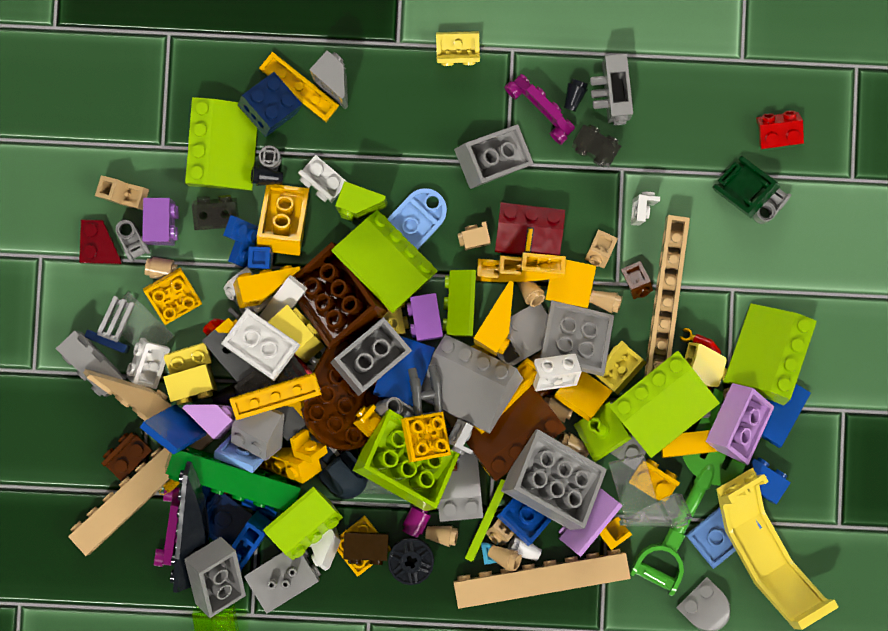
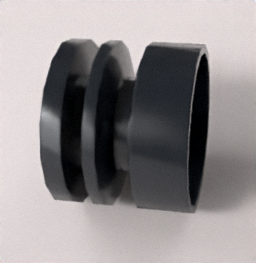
M407 537L395 543L389 553L388 565L391 574L402 584H420L429 577L433 570V550L427 542L420 538ZM408 556H411L412 559H417L414 567H411L410 564H405Z

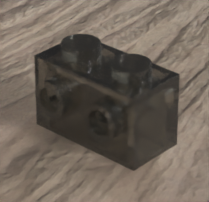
M583 125L572 144V147L575 148L574 151L583 157L587 155L594 159L593 162L604 168L606 166L609 168L621 148V145L618 144L619 141L610 135L607 137L599 133L600 130L593 125Z
M231 195L218 196V199H210L208 196L198 197L192 203L194 230L226 228L230 215L239 218L237 198H231Z

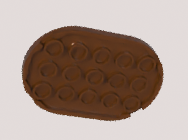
M371 327L332 349L326 347L313 371L316 374L322 394L301 401L302 416L308 430L319 442L327 447L337 450H353L364 446L369 438L353 424L358 418L356 413L363 406L368 407L372 404L376 406L377 402L384 400V398L373 395L377 381L358 396L330 363Z

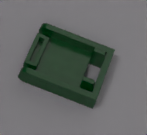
M741 156L739 161L744 167L742 168L738 163L734 162L718 179V182L724 188L722 189L717 184H714L712 188L745 215L752 218L780 186L777 181ZM763 188L766 189L752 204L751 201Z

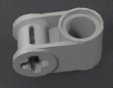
M778 189L761 207L768 210L769 217L763 218L759 213V209L753 215L754 220L759 224L768 223L786 204L791 194H786L781 189Z
M122 220L116 225V234L131 263L134 262L135 258L145 253H151L148 245L142 241V236L135 223L129 220ZM126 224H130L132 227V232L128 236L122 234V227Z
M397 397L380 400L376 404L375 412L381 418H383L388 410V406L392 411L404 418L414 417L413 407Z

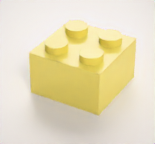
M286 305L268 321V323L301 345L295 354L305 363L325 347L320 341L322 338L316 329L296 307L292 310Z
M206 364L163 377L170 402H175L177 405L193 402L192 398L197 396L198 399L211 397L213 392L218 390L211 366Z

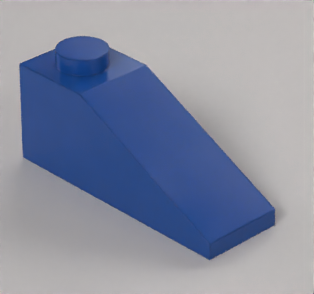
M256 511L232 544V547L236 550L240 571H242L266 537L263 529L273 522L259 511Z

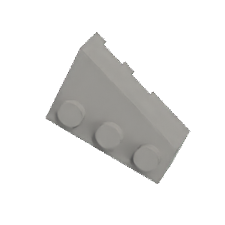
M74 330L55 348L69 365L72 364L77 369V374L84 381L88 380L93 385L91 388L98 396L108 397L110 394L90 381L83 373L85 369L126 380L123 374L89 339L85 338L83 332Z

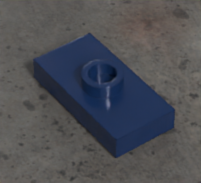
M88 329L85 333V338L125 354L129 352L131 347L119 341L115 342L99 336L96 332Z

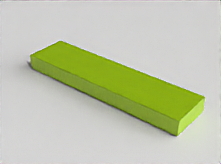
M502 478L465 555V559L471 562L474 561L504 495V492L501 490L505 480Z

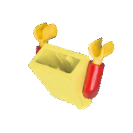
M684 328L683 331L690 334L689 338L680 336L682 342H689L685 360L709 390L712 387H719L728 369L725 368L726 357L721 355V350L712 339L699 334L693 335L689 328Z

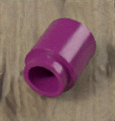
M411 506L402 524L404 526L402 531L418 538L419 534L423 533L431 515L428 514V511H424L417 506Z

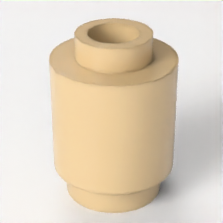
M147 258L145 275L153 279H160L178 269V265H175L174 260Z
M545 396L544 400L561 422L565 423L566 419H571L573 410L553 396L551 398Z

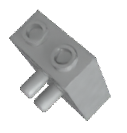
M627 54L608 55L604 57L602 62L603 76L590 78L592 86L604 85V89L592 90L591 97L606 98L604 100H594L593 108H607L608 123L613 122L614 125L627 124L626 121H629L633 115Z
M305 550L301 557L294 560L282 552L244 576L266 614L320 581L318 576L321 573L315 564L311 565L308 561L309 553L307 550Z

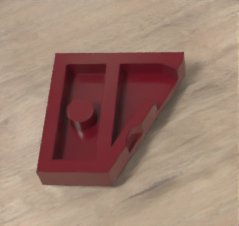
M81 220L79 263L122 264V260L103 220Z

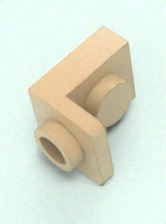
M598 229L585 260L592 265L605 268L618 238Z
M499 518L486 532L489 539L501 547L515 534Z

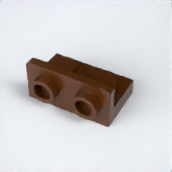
M135 432L125 433L118 440L120 445L115 450L109 449L103 456L105 460L101 463L121 482L153 451Z

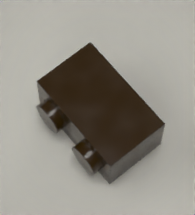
M345 532L343 560H348V564H361V560H370L372 565H383V561L388 560L389 533Z

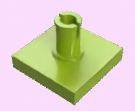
M610 401L603 405L591 420L587 421L583 418L574 424L575 429L595 462L632 439L624 424L609 407L612 404Z

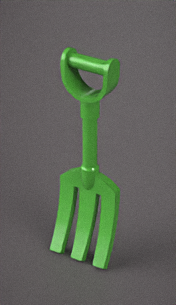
M716 388L713 389L712 394H714L720 404L711 410L710 417L699 420L694 432L711 430L724 398L722 391ZM707 453L704 459L700 458L701 454L682 456L686 466L696 476L694 486L663 542L650 544L637 555L630 570L631 576L637 574L668 590V595L673 596L684 573L683 562L677 551L686 536L684 533L706 490L711 485L722 486L741 475L746 464L732 458L725 470L721 467L726 457L723 453ZM663 550L671 553L676 558L678 565L675 578L643 563L642 560L653 551Z

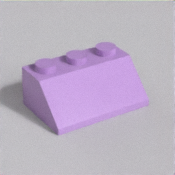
M732 383L705 442L716 451L748 465L774 406L755 389Z
M184 405L182 407L213 439H221L232 428L235 420V415L230 405Z
M600 488L585 529L569 530L562 526L558 531L560 533L558 538L581 557L623 505Z

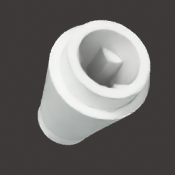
M517 535L512 537L508 545V549L518 551L522 558L534 561L539 559L542 549L533 543L527 546Z

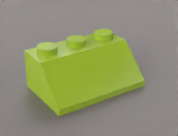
M344 181L335 207L338 213H340L341 218L353 222L354 219L361 220L373 214L376 210L380 211L386 208L388 202L384 195Z
M450 270V275H445V288H449V296L444 297V310H448L447 319L443 318L442 331H447V335L450 337H473L476 270Z
M313 486L264 528L263 531L286 556L294 560L301 557L311 544L317 543L325 532L336 527L339 520L343 517L331 501Z

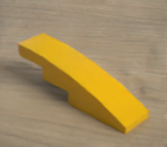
M523 253L522 257L500 255V260L478 259L476 281L527 282L565 277L566 256Z

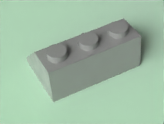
M326 51L309 69L313 81L346 109L348 107V94L344 60L337 53L333 52L331 54L329 51Z

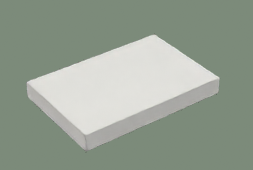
M248 308L221 343L273 381L276 380L301 346Z

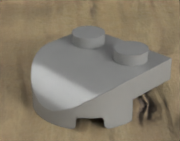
M708 577L676 607L701 631H718L730 619L729 600Z

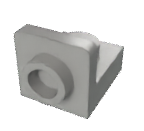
M460 419L457 420L448 437L449 444L453 445L451 450L461 455H464L465 452L472 455L473 450L464 446L465 442L471 437L472 425Z

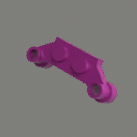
M520 74L513 82L510 81L504 87L506 92L515 100L523 94L555 126L549 134L559 145H562L568 139L567 136L575 129V126L569 120L564 119L561 108L555 102L551 103L546 98L545 92L540 87L531 85L523 74Z
M175 487L170 493L168 492L163 496V501L171 502L165 548H156L154 566H171L174 545H176L177 541L176 528L179 520L177 518L178 506L180 505V501H178V487Z

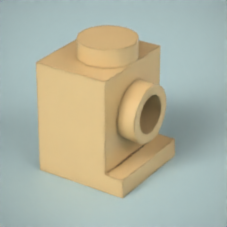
M482 222V227L479 228L477 224L467 226L465 231L458 233L460 246H464L465 250L490 245L491 241L486 222Z

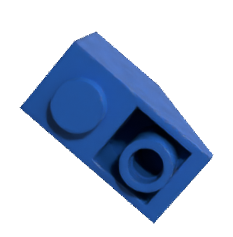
M760 457L757 460L751 458L749 462L750 469L753 468L757 475L765 474L769 481L766 484L759 485L761 496L771 503L777 504L791 483L786 480L788 476L778 469L774 472L768 468L769 463Z

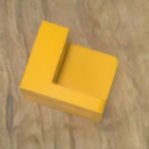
M616 517L607 524L599 535L609 549L612 550L629 538L632 533L626 528L621 519Z

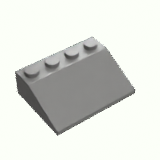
M446 334L434 351L430 365H437L438 374L440 375L443 411L489 434L523 381V377L517 368ZM429 369L427 370L421 391L432 390ZM433 398L423 400L433 405Z
M537 429L509 470L501 491L569 530L585 529L607 469Z

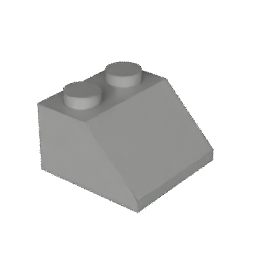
M273 409L240 420L235 418L232 424L231 443L265 461L282 448L284 413Z

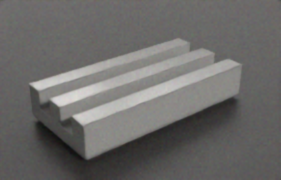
M114 296L97 331V335L118 342L132 313L134 303H127L125 299L119 300L118 297ZM116 305H119L107 332H104ZM123 308H127L116 334L112 335Z

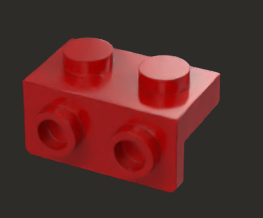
M785 111L783 114L777 115L768 113L756 118L759 126V144L761 149L804 144L803 119L799 112Z

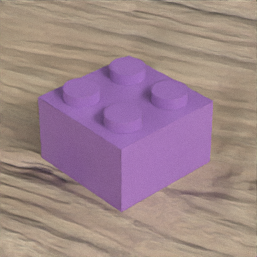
M143 198L142 241L148 245L175 246V240H178L179 236L178 227H175V219L179 218V206H176L173 200L170 198Z
M436 293L410 297L411 302L407 303L409 317L413 316L414 324H410L412 338H417V342L443 338Z

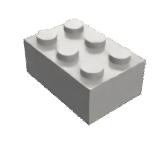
M383 317L330 363L359 396L412 350Z
M219 537L184 559L195 604L209 618L246 596L236 550L222 537Z

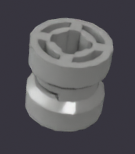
M265 146L259 152V160L264 167L276 169L281 164L282 156L274 146Z

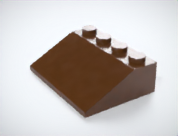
M333 242L293 276L307 288L297 303L328 349L338 346L371 327L388 312L385 305L331 251L337 245Z
M531 385L500 416L490 434L487 432L481 434L473 427L471 437L466 441V444L473 450L474 455L491 478L497 481L509 472L535 430L538 429L548 436L555 438L566 428L542 396Z

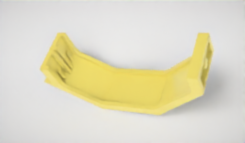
M751 468L716 489L724 529L754 584L794 629L803 630L837 609L838 605L834 599L825 598L790 558L764 510L759 485L766 484L769 481L765 474L757 475L754 469Z

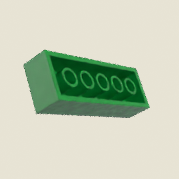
M189 446L176 454L170 452L165 464V474L169 475L168 478L179 482L180 471L185 470L187 461L192 462L201 488L203 486L211 488L210 491L223 495L224 492L232 494V498L239 501L248 499L253 501V504L258 507L265 508L266 505L274 507L275 512L281 514L297 501L301 489L299 483L292 479L259 468L251 473L215 459L214 454Z

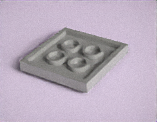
M551 300L540 358L576 354L582 372L603 377L614 315Z

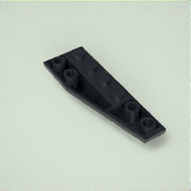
M188 461L185 470H181L179 475V483H182V487L179 488L178 493L180 505L177 511V518H179L176 528L177 541L175 553L172 554L171 566H174V570L171 571L170 583H173V592L175 593L191 587L184 559L209 544V520L204 494L193 464Z

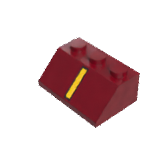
M501 202L495 252L515 255L534 253L560 256L565 210Z

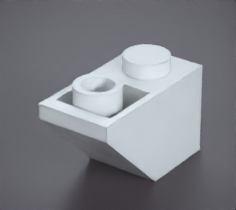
M336 527L329 529L317 543L309 546L314 553L311 555L314 564L325 571L330 568L341 541Z

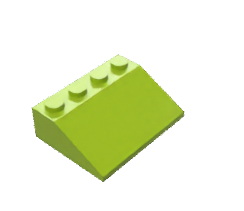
M192 97L185 183L188 186L253 191L251 170L253 166L255 167L258 128L238 107L239 102Z
M378 210L367 217L331 250L392 313L422 289L438 272L432 263Z
M751 303L723 382L730 385L734 383L751 387L764 398L785 405L791 400L817 321L795 312Z
M677 351L609 405V407L652 458L720 404V402L680 352Z
M388 409L363 447L353 471L424 511L437 509L460 454L451 450L453 445L449 444L451 451L449 456L409 463L401 419L404 417Z

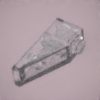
M674 493L620 520L619 523L621 526L676 527L678 529L687 525L688 520L693 517L683 495Z

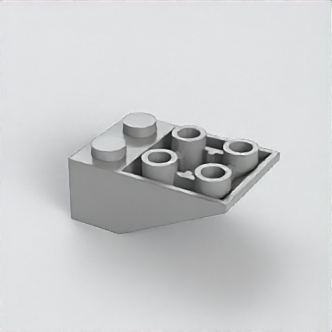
M542 304L536 307L529 306L510 317L508 335L510 342L503 355L498 353L497 357L500 361L514 366L542 349L548 317Z

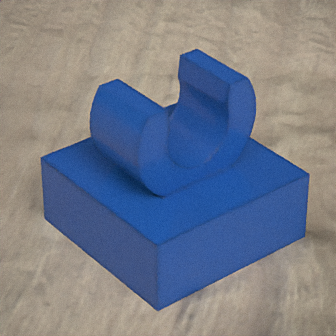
M249 246L248 269H271L272 248Z

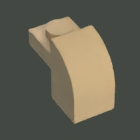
M101 175L95 196L123 206L143 210V198H147L149 189Z

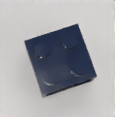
M275 72L244 93L238 103V107L265 138L295 116L302 105Z

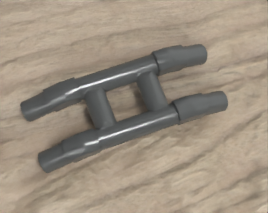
M437 365L428 366L432 390L421 391L417 369H408L414 416L443 412L442 385ZM433 398L434 411L422 413L421 400Z

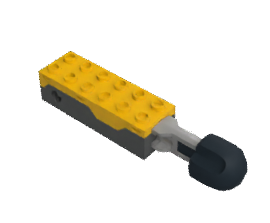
M214 318L203 327V332L206 334V337L202 340L203 343L246 393L288 380V377L281 372L276 380L273 381L233 352L227 353L228 349L221 343L237 323V319L232 320L228 318L223 320ZM301 401L276 408V410L284 413L283 437L287 441H290V438L301 430H308L302 416ZM309 431L310 439L321 443ZM327 447L328 453L319 459L323 470L319 473L318 479L337 498L353 499L360 495L366 488L368 479L353 471L358 457L352 450H346L341 454L339 450Z

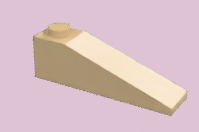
M85 369L83 372L90 381L110 395L114 394L115 398L125 407L131 406L132 410L144 421L171 407L167 400L168 396L159 389L155 392L149 387Z

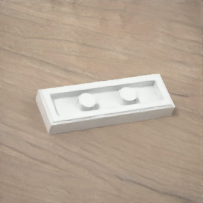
M290 275L259 317L268 322L286 305L293 309L307 288Z

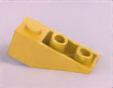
M288 265L281 267L277 271L266 269L255 275H251V273L239 275L233 284L239 309L261 305L280 289L290 275L295 276L300 271V267Z
M292 447L281 448L260 465V468L300 483H305L322 471L319 460L312 464L294 458Z

